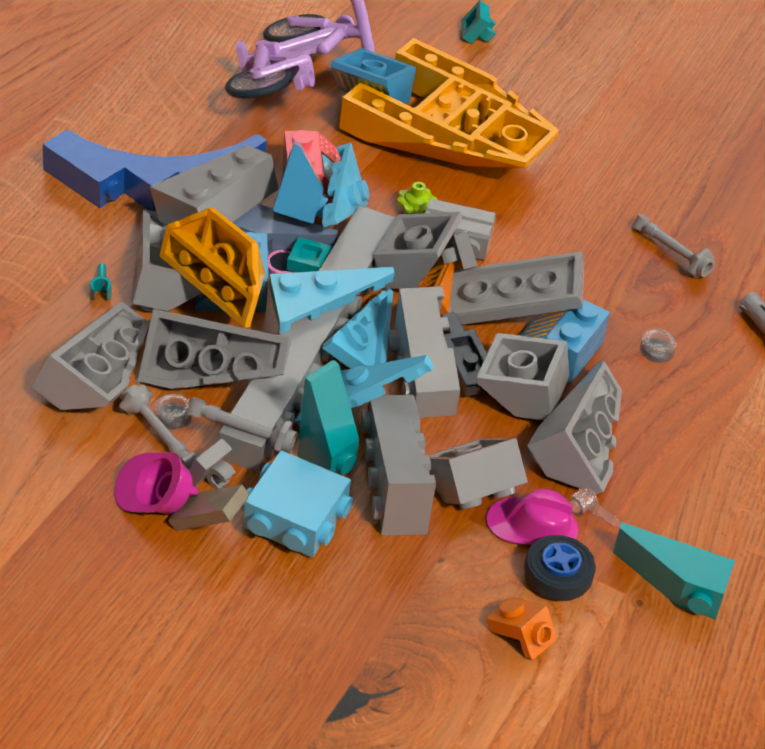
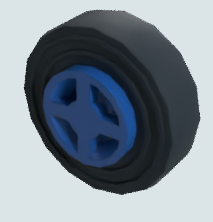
M549 535L538 539L530 546L524 562L525 578L531 588L541 596L555 601H571L581 597L591 587L596 571L594 556L587 546L574 538L564 535Z

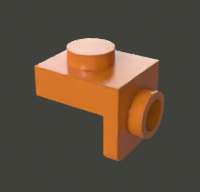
M511 597L503 601L499 608L486 618L490 632L520 640L525 658L534 660L557 639L548 607L544 604Z

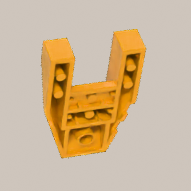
M412 38L396 52L395 60L417 67L412 92L425 98V100L416 108L404 104L361 82L342 97L340 129L366 142L463 166L526 168L559 135V130L533 108L528 111L518 102L519 97L510 90L506 93L496 84L497 78L415 38Z

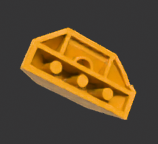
M208 208L187 216L180 221L167 224L159 257L243 328L250 327L265 276L258 243L215 208Z

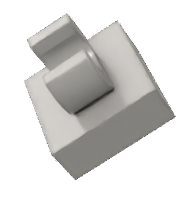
M464 230L454 233L456 245L445 247L441 253L444 264L461 259L464 270L477 266L468 231Z
M222 438L197 457L191 465L189 471L192 474L195 487L207 478L209 484L214 489H220L225 487L230 482L229 479L235 475L236 471L225 461L232 448Z

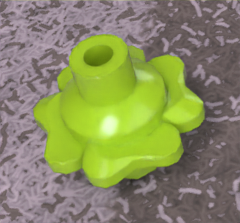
M414 182L410 189L399 192L400 197L397 198V204L403 206L406 213L420 214L426 212L430 198L438 200V198L433 196L428 188H425L426 185L423 182Z

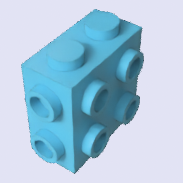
M281 450L272 463L267 462L255 488L247 489L249 496L241 507V510H244L243 528L250 530L258 536H264L283 544L293 551L314 557L322 544L327 546L331 541L338 519H345L353 503V497L349 496L351 479Z

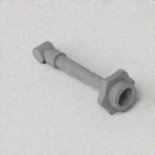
M640 213L637 215L632 226L651 238H656L688 259V270L691 272L692 277L695 279L700 276L706 277L711 273L715 266V260H713L714 256L710 249L706 248L694 254L663 232L655 223L649 222V217Z
M144 384L141 386L132 385L127 388L121 396L122 402L119 407L128 415L141 413L169 447V451L176 453L181 459L182 464L189 470L197 455L194 452L188 453V449L182 441H178L148 407L153 396L152 392Z
M195 397L191 398L187 413L192 416H205L204 418L207 420L218 421L270 439V444L274 449L276 457L281 450L290 453L296 441L297 432L292 430L291 421H285L283 425L271 430L222 411L217 406L211 404L208 406L204 400Z

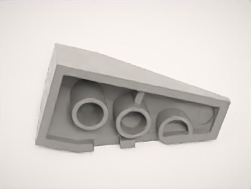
M143 209L132 288V304H136L147 311L156 309L168 312L202 292L159 257L167 224L158 220L157 212Z
M121 301L50 354L34 381L32 388L41 394L46 401L54 404L60 410L107 407L128 387L129 377L135 367L136 357L143 344L150 323Z
M153 309L138 382L170 389H179L284 375L292 338Z
M605 361L597 363L540 424L527 445L533 461L540 465L547 477L594 494L604 492L613 474L614 463L609 459V450L616 448L617 438L612 434V423L619 421L622 389Z

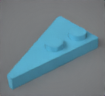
M352 143L337 146L341 161L334 162L333 175L330 178L327 193L329 197L334 196L333 203L324 205L323 227L338 224L353 215L358 206L366 207L369 205L367 201L370 198L369 188L366 181L361 179Z
M393 267L270 274L269 287L279 333L289 331L291 323L304 317L311 321L320 317L324 312L333 311L355 301L356 294L370 288L375 292L384 288L386 284L393 282L395 274Z
M387 288L385 291L379 292L323 344L322 349L350 369L359 365L369 366L385 363L394 291Z
M422 355L369 366L359 365L352 369L343 370L341 374L350 407L361 406L386 394L383 385L402 376L407 383L420 378L425 373L432 371L434 365L428 355ZM302 409L295 419V423L297 424L299 429L301 423Z

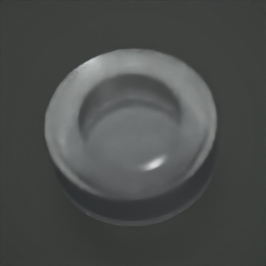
M652 329L643 334L639 349L646 359L656 363H664L673 358L677 342L674 336L667 331Z
M180 394L164 395L155 403V415L169 430L182 429L189 425L192 420V415L187 413L190 400Z

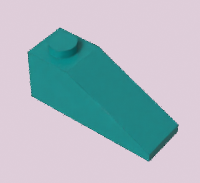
M332 360L305 377L297 457L339 475H345L357 463L359 436L339 364Z
M623 522L620 525L613 550L617 557L675 605L690 610L693 613L716 619L735 560Z

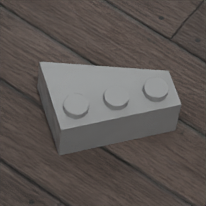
M249 145L150 186L158 220L166 224L180 221L187 216L208 208H215L233 223L279 189L272 155Z
M442 286L400 289L394 330H389L388 335L390 351H395L397 355L395 361L428 355L434 365L432 371L409 383L402 376V395H414L420 418L456 415L459 401L460 385L454 350L447 347L443 330H449L448 317H440L441 303L444 298Z

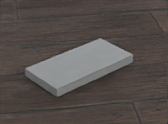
M582 251L478 266L465 270H454L449 313L455 312L461 325L583 308L585 265Z

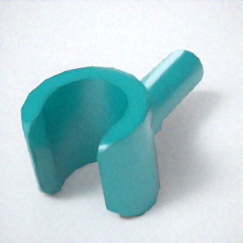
M104 263L98 264L97 277L93 278L90 282V297L92 300H95V293L97 291H105L107 293V300H110L112 297V284L110 279L106 277V265Z

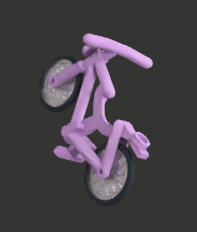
M351 0L357 25L354 24V20L348 15H341L335 23H331L328 18L317 14L292 15L270 24L263 33L265 40L255 43L256 50L252 51L251 55H248L245 42L237 41L236 51L241 73L228 80L225 86L226 92L235 98H256L275 93L292 84H295L296 91L303 90L304 87H313L315 76L312 59L309 54H328L343 39L360 38L363 49L375 52L364 0Z

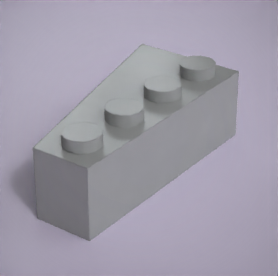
M382 395L368 402L367 411H361V432L368 433V438L364 442L365 461L372 462V467L368 469L369 490H375L376 496L372 497L373 520H379L381 535L428 534L436 481L434 475H429L431 461L429 455H425L426 441L424 433H420L421 421L414 395Z

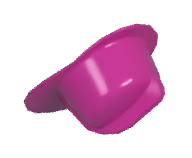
M172 452L143 453L130 459L119 472L115 482L114 494L117 504L125 511L172 514L179 511L189 497L197 496L199 491L192 485V474L182 464L179 456Z
M537 489L525 497H508L499 500L490 507L486 515L487 526L491 532L501 540L514 544L532 546L538 539L549 535H564L576 539L579 533L578 523L572 515V504L560 493L550 489Z

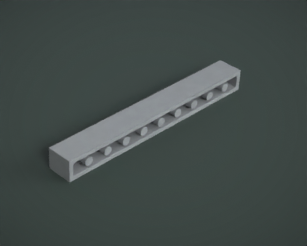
M358 206L319 271L378 268L373 254L396 217ZM368 288L357 293L355 301L333 311L324 312L316 319L310 321L307 317L291 323L289 331L279 334L280 336L292 338L284 375L252 379L231 414L271 430L283 425L285 421H291L293 425L296 410L302 409L305 377L321 368L324 362L329 363L333 358L331 354L322 349L323 344L346 324L351 316L360 311L362 297L364 294L369 295L371 289ZM224 424L219 432V440L222 438L232 448V451L225 460L227 462L260 473L267 460L272 461L275 458L270 439Z

